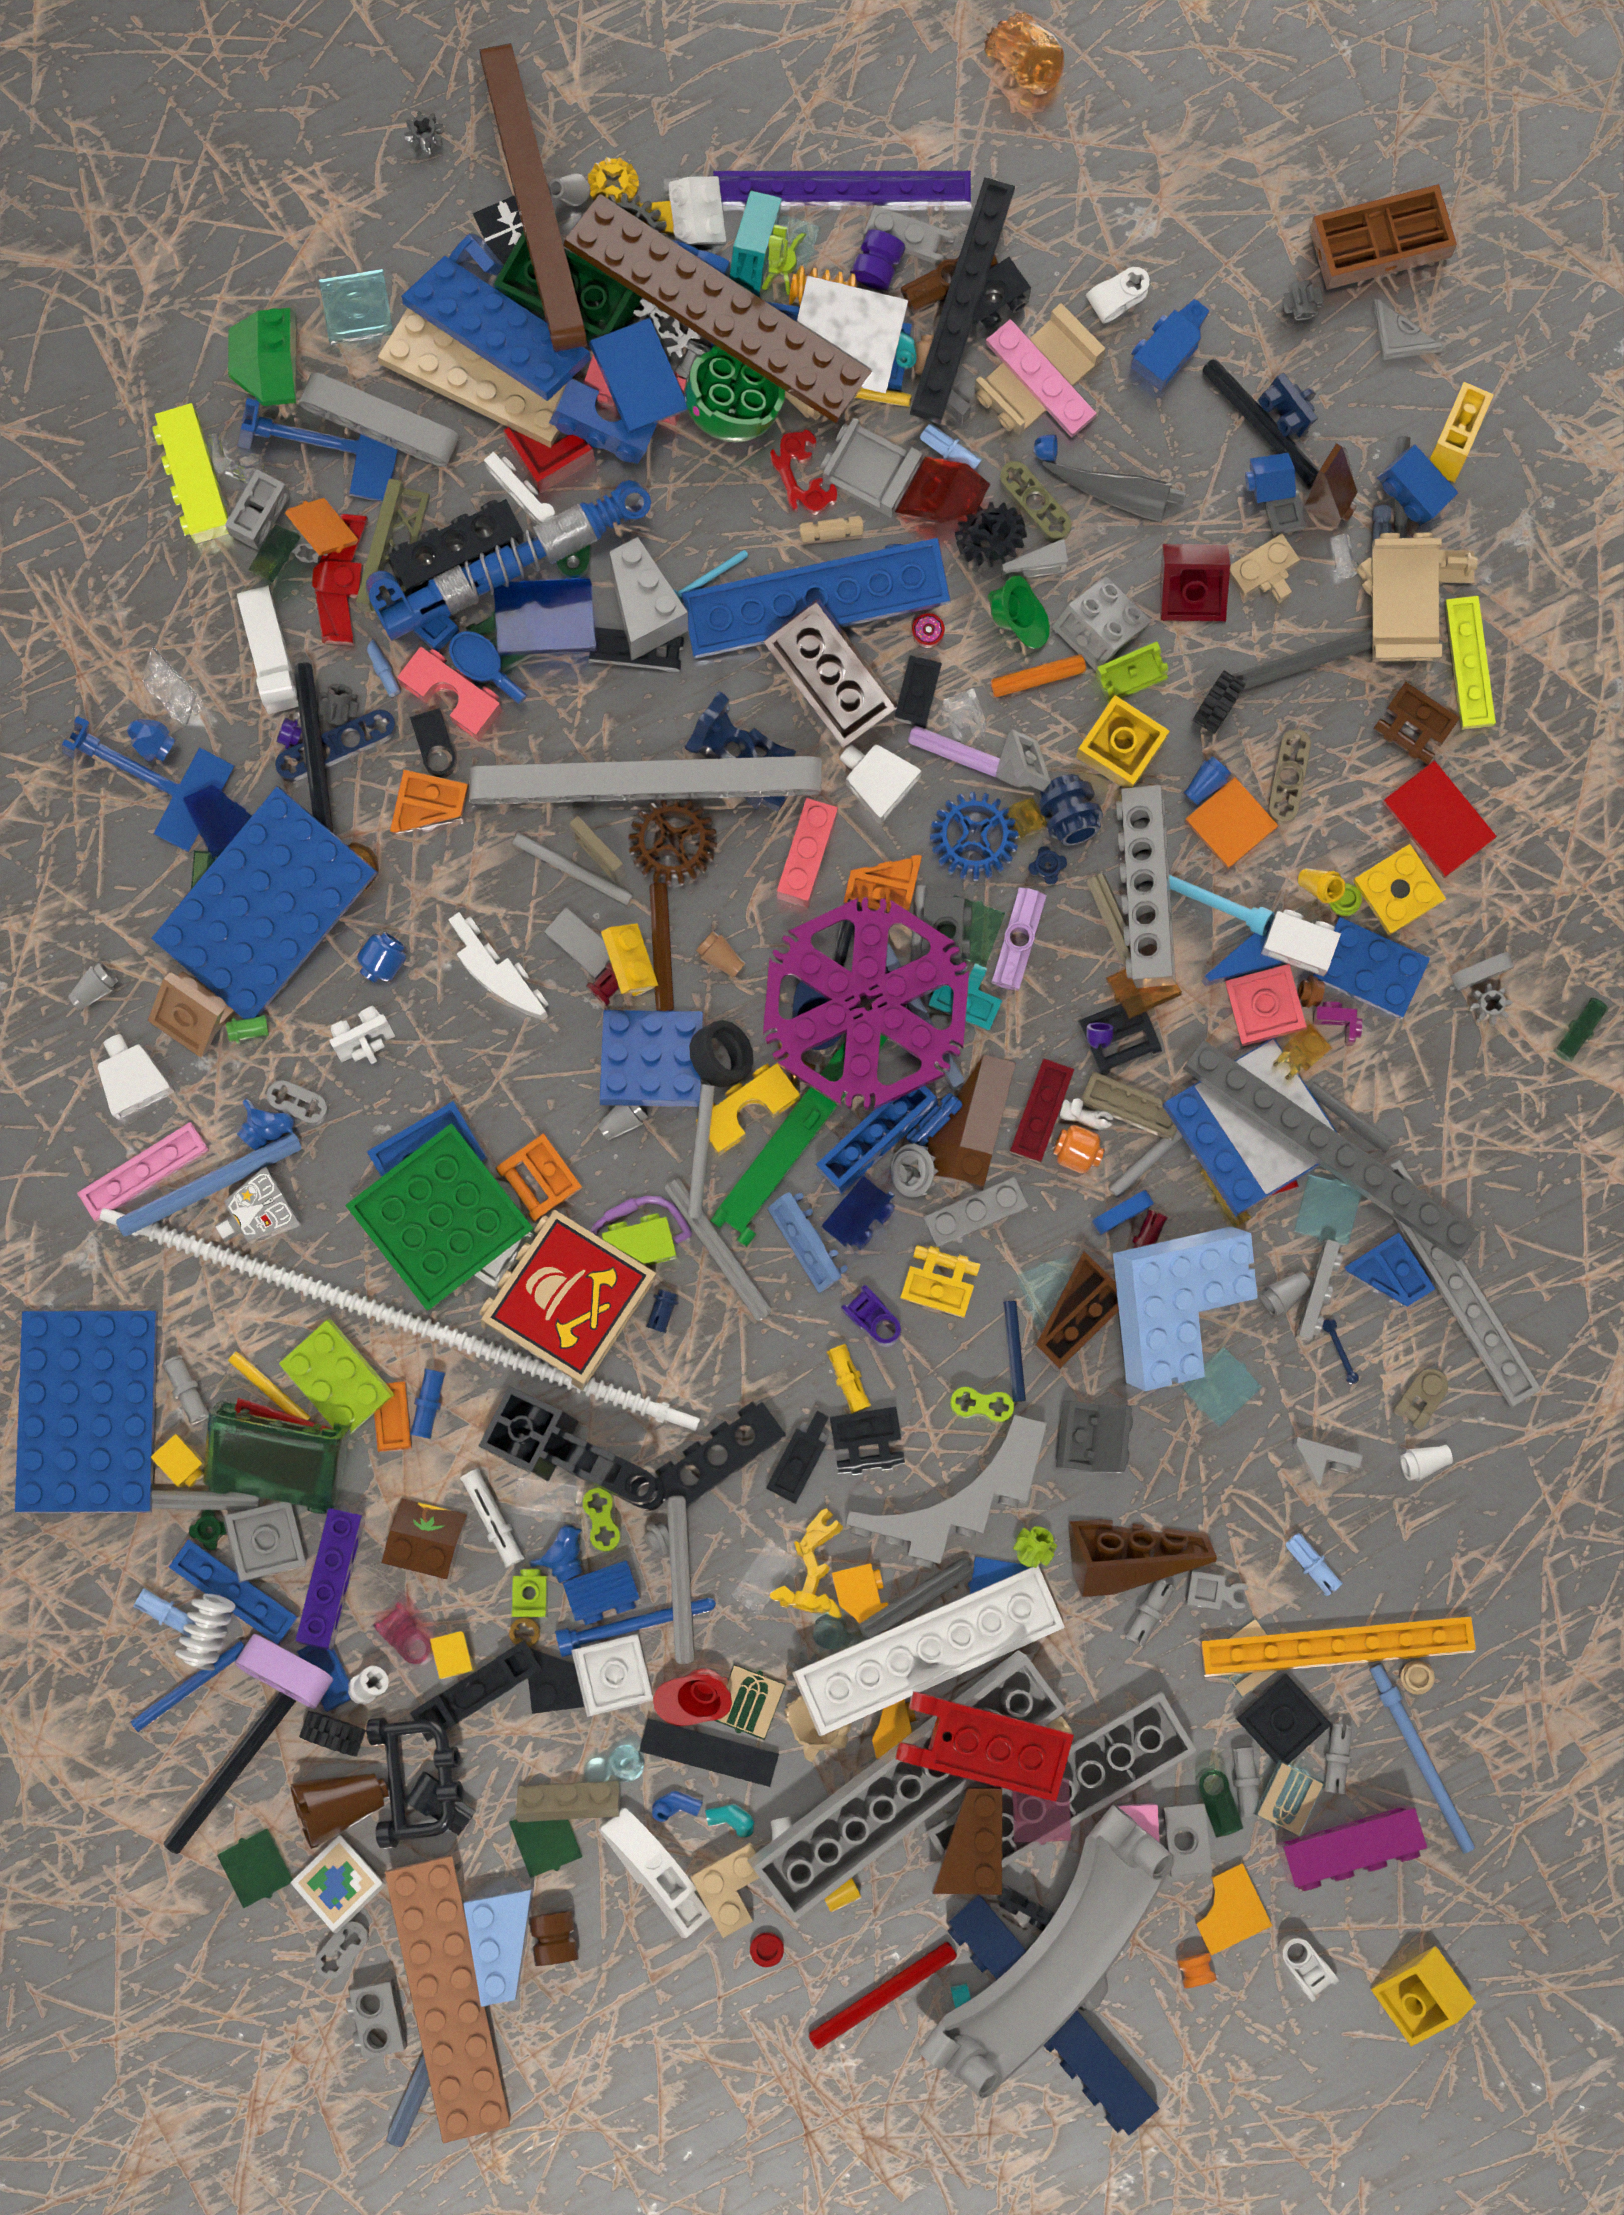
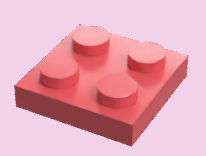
M1290 964L1225 981L1242 1046L1307 1029Z

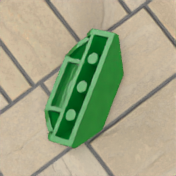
M272 308L256 311L228 330L229 378L246 392L256 397V400L263 406L296 403V312L292 308Z

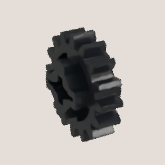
M989 502L988 509L984 510L978 505L976 506L977 513L967 512L965 513L967 521L958 522L960 531L955 532V537L960 555H964L966 562L974 559L977 567L981 566L984 561L988 563L989 567H993L996 560H999L1001 564H1005V557L1009 555L1015 558L1017 556L1015 548H1023L1024 543L1022 539L1027 537L1022 515H1018L1015 507L1008 510L1006 503H1002L998 508H995L993 502Z

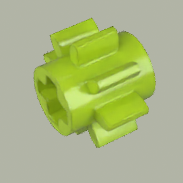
M1034 1526L1030 1532L1026 1528H1022L1016 1538L1017 1542L1013 1549L1017 1551V1558L1023 1565L1037 1568L1040 1562L1045 1566L1049 1565L1055 1556L1054 1551L1058 1546L1053 1543V1535L1047 1529Z

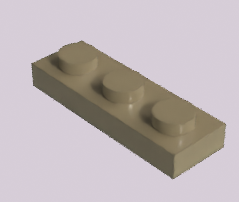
M619 1781L518 1786L517 1821L532 1822L619 1817L620 1783Z

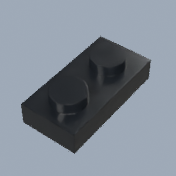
M910 655L894 716L895 721L926 728L942 663Z

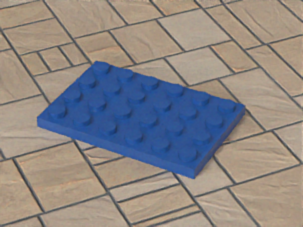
M276 786L151 939L215 995L222 998L243 1019L259 1017L378 874V871L283 789Z
M22 1311L15 1488L16 1513H152L154 1460L151 1456L154 1454L158 1312Z

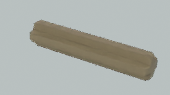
M1103 873L1097 874L1089 878L1087 884L1123 965L1126 967V958H1131L1130 946H1125L1124 927L1128 925L1106 876Z

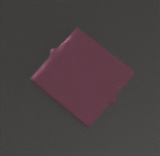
M1062 1780L1056 1802L1012 1791L1014 1842H1039L1041 1845H1045L1046 1841H1071L1069 1780Z

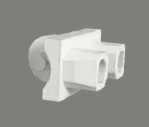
M370 1006L359 1014L363 1024L353 1029L350 1028L347 1021H340L331 1025L333 1039L329 1041L341 1062L352 1057L356 1062L367 1056L370 1063L373 1064L377 1062L374 1052L385 1047L383 1042L395 1037L384 1014L380 1015L374 1006Z

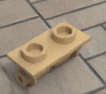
M1439 550V583H1474V570L1477 569V557L1474 556V551Z

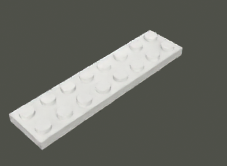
M1037 1566V1568L1032 1567L792 1673L818 1735L822 1736L912 1696L913 1691H924L1065 1628L1041 1570Z

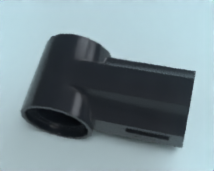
M423 1771L404 1798V1801L427 1817L430 1815L437 1821L442 1814L441 1804L437 1798L439 1780ZM463 1801L455 1802V1819L449 1830L459 1836L472 1819L476 1810Z

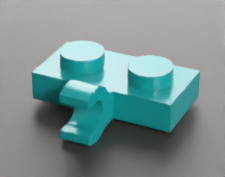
M975 963L969 976L966 1022L989 1032L1003 1000L979 990L987 968ZM945 985L934 990L928 1006L952 1016L954 999L952 988Z

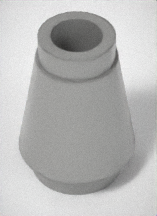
M577 173L552 179L548 184L552 198H556L571 206L583 204L590 195L588 181Z
M99 962L95 967L90 966L68 995V998L75 1007L83 1010L113 991V986L118 980L103 963Z
M616 1105L597 1126L609 1141L643 1125V1120L648 1117V1113L643 1106Z
M1299 1271L1266 1286L1265 1292L1260 1295V1298L1265 1308L1273 1316H1277L1280 1313L1284 1315L1312 1285L1308 1277L1302 1271Z

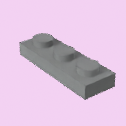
M1014 1176L924 1216L923 1219L936 1247L939 1248L1028 1208V1204Z
M1327 1239L1323 1243L1311 1283L1312 1287L1309 1290L1295 1337L1297 1339L1309 1342L1312 1340L1313 1335L1319 1336L1324 1322V1317L1319 1316L1323 1303H1329L1334 1285L1329 1284L1332 1271L1338 1272L1343 1258V1253L1338 1252L1340 1247L1338 1242Z

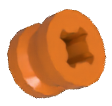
M1209 1952L1188 1956L1177 1961L1178 1967L1184 1973L1182 1981L1184 1988H1193L1217 1980L1216 1974L1210 1969L1209 1963L1212 1959Z

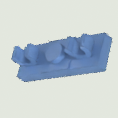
M788 1192L778 1198L767 1209L818 1293L842 1278L841 1275L847 1271L848 1267L844 1265L841 1268H836L832 1259L839 1254L838 1251L826 1252V1247L821 1240L819 1232L813 1228L809 1219H806L813 1213V1210L810 1208L806 1211H801L797 1204L804 1197L803 1194L798 1193L792 1196Z

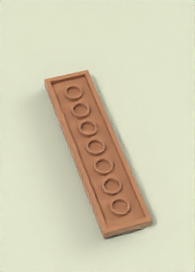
M452 1855L384 1871L442 2142L444 2144L510 2127L485 2006H481L469 1933Z

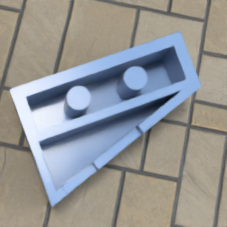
M534 1888L464 1902L481 2006L513 2001L519 1995Z

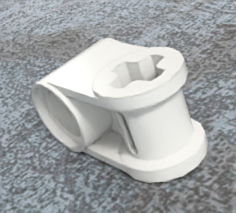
M1131 267L1110 280L1096 285L1086 294V297L1101 322L1105 324L1142 302L1148 294L1150 279L1144 269ZM1132 281L1135 285L1140 283V289L1137 290L1134 286L1128 288L1129 282Z
M1288 1935L1280 1941L1278 1946L1280 1959L1312 2003L1316 2000L1318 1993L1331 1983L1336 1985L1339 1982L1326 1962L1318 1956L1312 1946L1302 1937ZM1295 1943L1302 1944L1304 1950L1302 1957L1296 1961L1289 1960L1287 1955L1289 1947Z

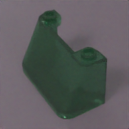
M219 1400L209 1411L203 1483L209 1486V1491L219 1494H227L229 1491L307 1506L308 1511L318 1514H325L329 1508L333 1509L336 1507L340 1494L351 1426L335 1423L333 1429H322V1425L316 1423L313 1427L250 1415V1410L242 1409L240 1413H237L235 1410L236 1403Z

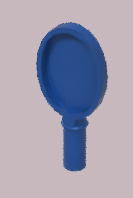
M469 631L461 632L452 638L449 645L450 657L462 674L479 682L492 680L496 687L501 688L518 705L526 699L527 694L500 671V655L488 639L480 634Z

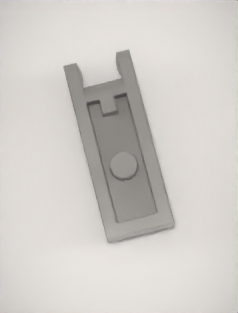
M877 205L873 207L863 234V238H865L867 231L871 229L889 233L905 244L906 249L904 253L937 265L943 260H947L945 256L936 253L940 241L944 240L953 243L956 235L950 231Z

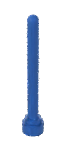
M704 1598L691 1602L692 1616L712 1611L716 1606L715 1600L713 1598ZM673 1607L576 1632V1629L569 1631L568 1628L556 1630L555 1634L561 1657L572 1655L571 1650L578 1649L583 1644L673 1621Z

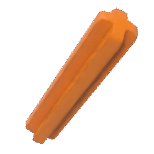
M1081 654L994 678L991 680V689L995 697L1004 696L1084 673L1086 671V663Z

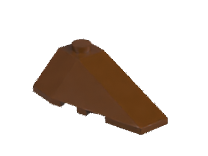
M1337 443L1335 444L1320 468L1304 505L1305 510L1335 528L1339 526L1342 519L1348 522L1358 506L1353 503L1358 491L1345 447Z
M1106 1519L1069 1521L1073 1576L1082 1597L1115 1595L1214 1563L1217 1560L1214 1548L1208 1535L1205 1533L1170 1528L1165 1529L1162 1533L1144 1530V1525L1134 1523L1132 1528L1113 1526V1520Z

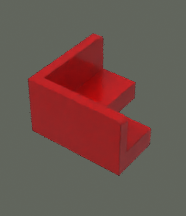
M510 427L503 430L508 446L539 494L595 461L594 452L590 444L586 445L582 438L573 434L555 443L550 448L517 431L512 432Z

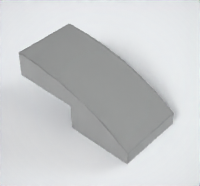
M567 907L544 931L551 940L568 953L577 964L595 979L606 969L605 965L608 962L611 963L604 941Z

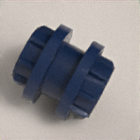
M1068 774L1051 780L1046 789L1040 792L1041 799L1038 802L1040 813L1042 816L1052 817L1046 824L1049 836L1058 839L1063 845H1076L1094 837L1101 828L1100 821L1103 818V812L1099 804L1090 802L1095 795L1090 782L1083 781L1078 775Z

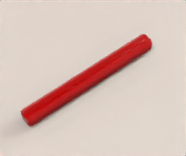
M945 1942L810 2032L808 2037L812 2045L817 2050L821 2049L955 1960L957 1953L949 1942Z

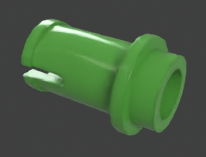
M265 1015L237 1021L235 1018H232V1022H226L229 1042L236 1041V1044H240V1040L269 1036Z

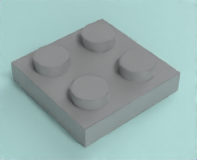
M290 1500L223 1517L239 1583L306 1566Z

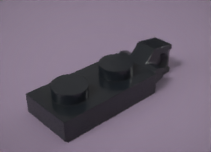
M817 1410L810 1425L802 1422L800 1427L796 1428L766 1489L795 1504L797 1503L826 1446L829 1435L822 1431L829 1419L828 1415Z

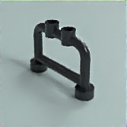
M384 1717L369 1719L366 1726L369 1744L371 1746L385 1745L392 1820L377 1823L375 1834L379 1848H396L399 1840L443 1834L451 1827L455 1819V1802H461L464 1796L461 1782H453L452 1768L459 1767L460 1752L458 1748L449 1746L446 1730L434 1720L422 1719L388 1724ZM430 1733L434 1737L436 1744L433 1760L435 1767L438 1769L439 1784L437 1786V1798L441 1804L442 1814L436 1822L406 1825L398 1736Z

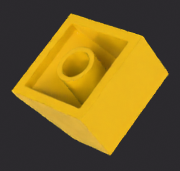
M1436 1946L1412 1958L1371 1989L1411 2047L1458 2023L1476 2004V2001Z

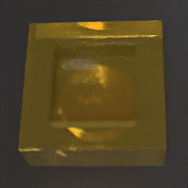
M1033 798L1014 803L1008 807L1009 812L1007 815L1009 818L1015 819L1013 827L1018 831L1021 838L1039 833L1046 828L1047 821L1041 815Z

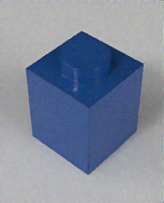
M1289 453L1250 458V471L1245 472V481L1248 492L1253 491L1257 503L1296 497L1295 468Z

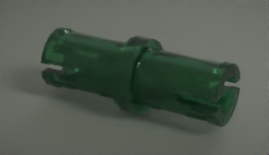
M1590 998L1576 1020L1573 1019L1568 1025L1569 1031L1557 1048L1554 1049V1053L1568 1063L1572 1062L1585 1041H1590L1594 1036L1593 1030L1609 1010L1607 1005L1596 998Z

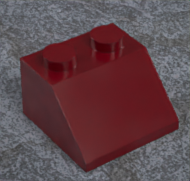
M1162 544L1160 572L1161 621L1226 622L1231 566L1228 545Z

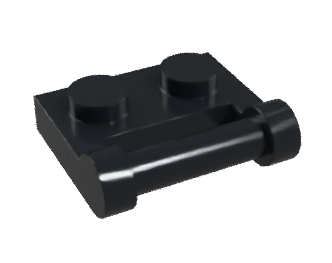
M1140 996L1078 1021L1093 1057L1095 1067L1101 1075H1106L1110 1073V1069L1151 1053L1154 1056L1162 1052L1160 1042ZM1096 1022L1112 1025L1114 1029L1111 1044L1143 1032L1146 1041L1105 1057L1101 1044L1096 1049L1087 1042V1025Z

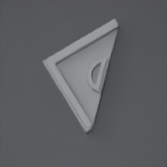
M1381 299L1374 300L1373 305L1382 360L1442 352V343L1436 342L1421 331L1420 327L1402 314L1399 315L1383 304Z

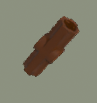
M994 255L990 269L998 264L996 255ZM959 257L943 260L935 270L901 287L904 299L908 300L907 306L909 310L915 314L946 298L951 283L945 282L942 276L954 274Z

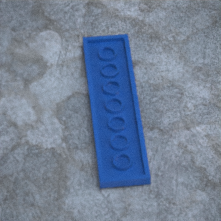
M938 538L684 592L682 593L684 607L688 612V630L693 656L696 659L764 644V640L768 635L818 598L840 627L951 604Z

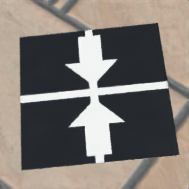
M515 195L472 213L486 244L503 265L523 232Z

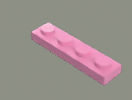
M1011 319L986 339V345L1071 438L1096 418L1097 413Z

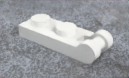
M492 452L484 459L486 470L537 525L556 516L554 508L550 504H541L535 498L538 496V493L527 480L521 482L514 475L517 470L505 456L500 459Z

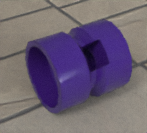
M871 229L867 231L860 247L863 254L856 256L850 274H855L856 280L859 283L883 291L889 289L895 275V269L892 266L900 263L906 247L897 237L881 230Z

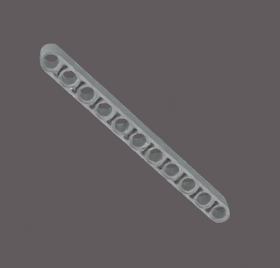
M812 756L474 766L469 769V802L475 804H519L817 795L821 793L822 759Z

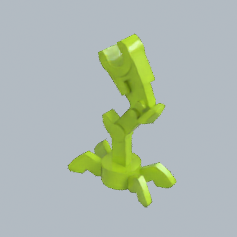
M774 225L773 235H770L768 243V272L770 274L762 286L763 290H767L778 274L784 275L786 293L790 295L791 288L788 274L792 273L797 266L795 251L807 234H799L789 248L788 240L786 239L787 227Z

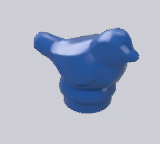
M247 1098L242 1102L247 1110V1122L241 1125L242 1128L238 1131L237 1135L255 1151L261 1146L264 1147L267 1140H277L283 1133H293L294 1120L289 1114L271 1113L256 1109Z
M573 1525L562 1526L547 1552L542 1557L529 1561L530 1567L545 1566L551 1568L553 1577L556 1576L558 1583L581 1574L583 1570L580 1566L582 1562L578 1558L581 1550L578 1536L582 1530Z

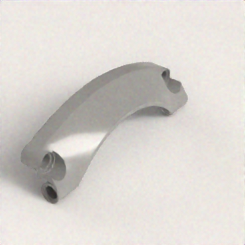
M1112 1804L1086 1837L1080 1863L1072 1884L1060 1907L1037 1940L997 1981L973 1999L946 2014L920 2046L918 2052L937 2069L943 2070L945 2067L954 2077L961 2079L980 2099L992 2095L1003 2082L1024 2065L1065 2024L1107 1974L1148 1912L1167 1874L1175 1863L1174 1855L1142 1829L1128 1814Z

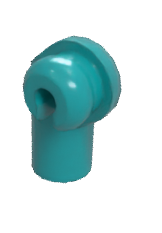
M902 331L895 353L896 362L901 368H911L917 360L914 339Z

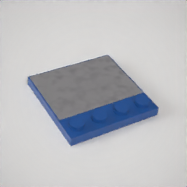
M1275 1038L1266 1041L1234 1060L1337 1133ZM1201 1081L1167 1100L1162 1105L1235 1217L1320 1166Z

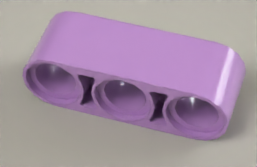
M256 1634L251 1636L234 1662L238 1668L248 1675L312 1709H316L334 1680L328 1673Z

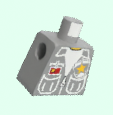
M264 1167L224 1201L231 1216L215 1226L225 1242L242 1233L247 1242L255 1244L299 1227L302 1224L273 1174L267 1167Z

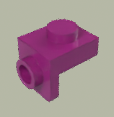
M1323 1002L1322 1006H1317L1313 1011V1024L1346 1027L1345 1046H1352L1356 1042V1038H1361L1362 1018H1357V1009L1342 1008V1003Z

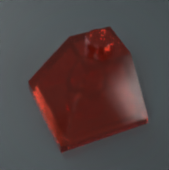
M925 456L895 513L899 516L941 524L975 513L991 484L966 463Z

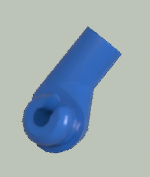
M671 1791L654 1802L652 1815L658 1822L667 1821L669 1817L679 1811L697 1817L703 1801L679 1791Z

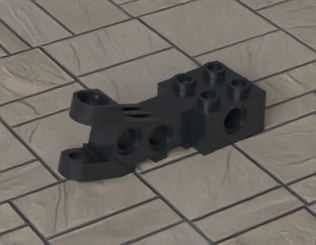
M511 1386L508 1387L479 1444L480 1448L548 1482L555 1468L558 1467L642 1510L652 1511L663 1504L666 1497L665 1488L651 1473L615 1454L574 1436L573 1433L579 1421L564 1411ZM645 1484H649L647 1493L639 1496L640 1488Z

